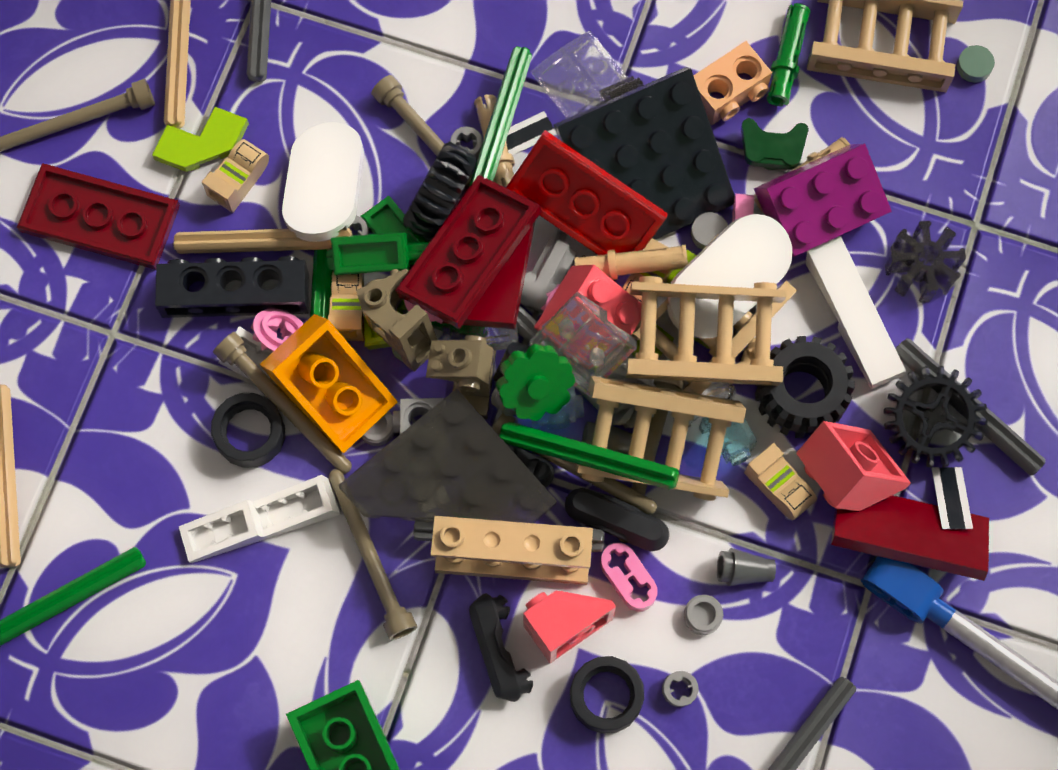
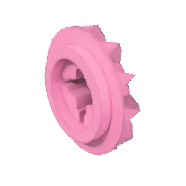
M266 309L256 315L250 327L254 331L252 339L261 342V351L269 349L273 352L304 323L287 311ZM278 328L281 329L280 333H282L281 336L283 340L277 338V333L275 331H277Z

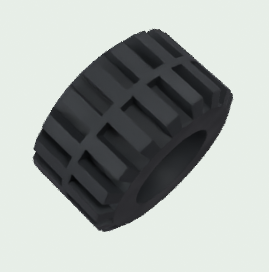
M797 336L795 343H792L789 338L781 343L780 348L775 346L770 351V359L774 360V366L783 367V378L793 372H806L816 377L824 389L825 397L823 400L816 403L799 402L789 395L784 386V381L779 386L755 385L757 386L755 400L760 401L758 408L762 416L767 414L769 416L767 423L772 428L776 424L782 427L780 433L786 436L789 431H794L795 438H804L806 433H810L811 436L823 421L839 422L853 396L851 394L855 389V381L850 380L854 374L852 366L845 367L844 364L847 357L843 352L837 355L834 352L836 348L834 344L829 342L827 347L821 345L822 338L813 337L811 342H806V336Z

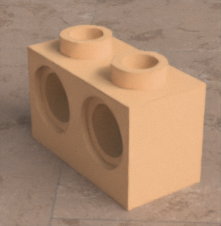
M747 41L693 75L711 126L721 119L723 121L731 119L738 113L740 106L749 100L751 102L758 101L769 90L768 86L772 71ZM746 73L750 75L752 79H741L738 76V74ZM719 92L724 98L715 99L709 93Z

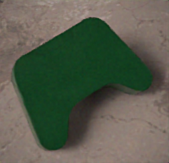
M745 119L741 126L745 161L750 166L763 167L767 170H791L797 168L800 164L807 139L808 126L805 123H798L787 133H772L760 129L753 119Z

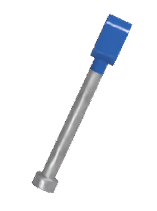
M877 556L861 579V583L865 588L916 623L922 624L927 617L1058 710L1057 680L941 600L940 597L944 592L943 588L921 570L910 563Z

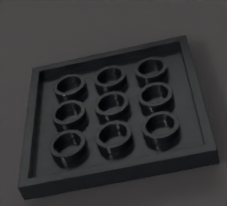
M682 68L553 124L559 140L668 213L667 218L652 237L653 239H658L693 223L703 213H716L735 203V195L691 68Z

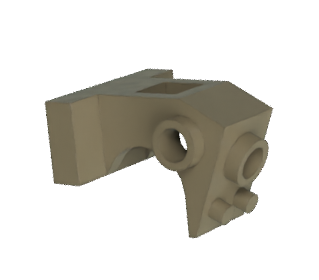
M394 269L390 272V276L372 280L364 287L356 290L370 328L400 354L403 363L415 372L429 359L431 340L438 339L428 314L419 305L416 304L407 314L397 312L399 304L404 299L400 298L395 290L409 271L407 269L402 271Z
M469 335L465 336L464 340H431L426 378L454 382L450 415L487 419L497 345L487 344V340L483 337Z

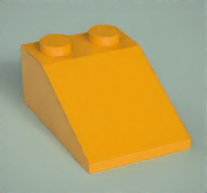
M316 314L309 318L259 364L287 397L342 453H345L398 403L328 319Z

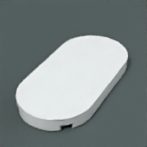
M337 122L321 123L305 130L293 143L282 214L288 229L302 240L310 242L330 240L332 237L339 235L338 231L345 226L348 228L355 220L364 161V148L359 134L352 127Z
M752 214L736 219L674 277L670 284L754 288V283L757 282L777 284L786 275L792 261V244L789 235L780 223L765 215ZM668 297V314L673 324L679 330L680 298ZM696 299L694 338L717 337L719 300ZM734 301L733 326L757 302Z

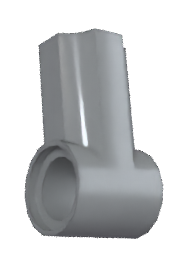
M558 239L548 240L532 272L528 271L525 275L520 304L537 312H544L541 307L546 304L548 298L546 293L553 291L557 284H561L574 263V257H577V252L569 244Z

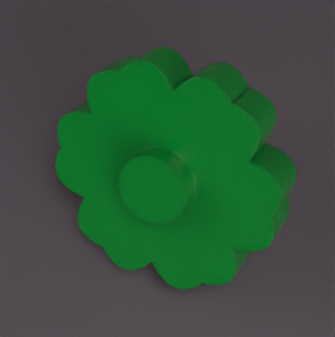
M533 344L525 353L519 350L512 352L509 358L501 364V371L504 376L497 380L496 387L505 408L514 409L517 417L520 419L529 418L530 420L537 421L544 416L545 411L550 414H557L570 401L571 396L567 389L574 385L576 379L572 373V366L566 357L558 356L552 346Z

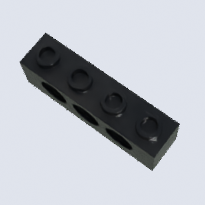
M283 256L278 258L277 261H263L256 257H246L241 259V262H226L220 258H209L204 263H189L183 259H172L167 264H156L155 306L162 318L257 315L266 309H281L291 314H309V271L305 260H299V258L293 256ZM275 279L279 281L278 285L271 290L261 288L267 280ZM233 280L242 282L240 287L234 291L225 290L226 285ZM197 281L205 282L201 290L197 292L188 291L192 283Z

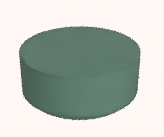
M969 46L961 52L958 58L957 71L966 81L973 83L982 82L989 77L994 68V56L983 46Z

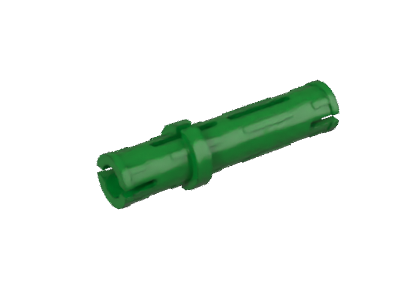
M794 3V6L792 4L789 5L778 55L771 65L772 81L766 99L775 106L782 107L789 104L794 79L799 75L798 59L810 15L809 7L803 4Z

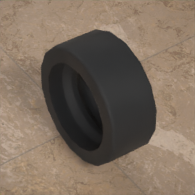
M239 393L226 399L216 409L211 421V436L220 454L231 464L243 468L259 467L270 462L281 451L285 441V424L276 405L267 397L256 393ZM244 410L259 411L268 418L270 423V435L267 442L262 447L253 451L238 450L229 443L227 438L229 421L237 413Z
M613 656L596 657L584 663L574 675L570 687V705L577 720L587 729L601 734L617 733L629 727L638 717L645 699L644 685L637 670L627 661ZM600 672H611L619 675L625 680L629 688L630 700L627 708L620 715L613 718H602L594 715L587 708L584 701L586 683L592 676Z

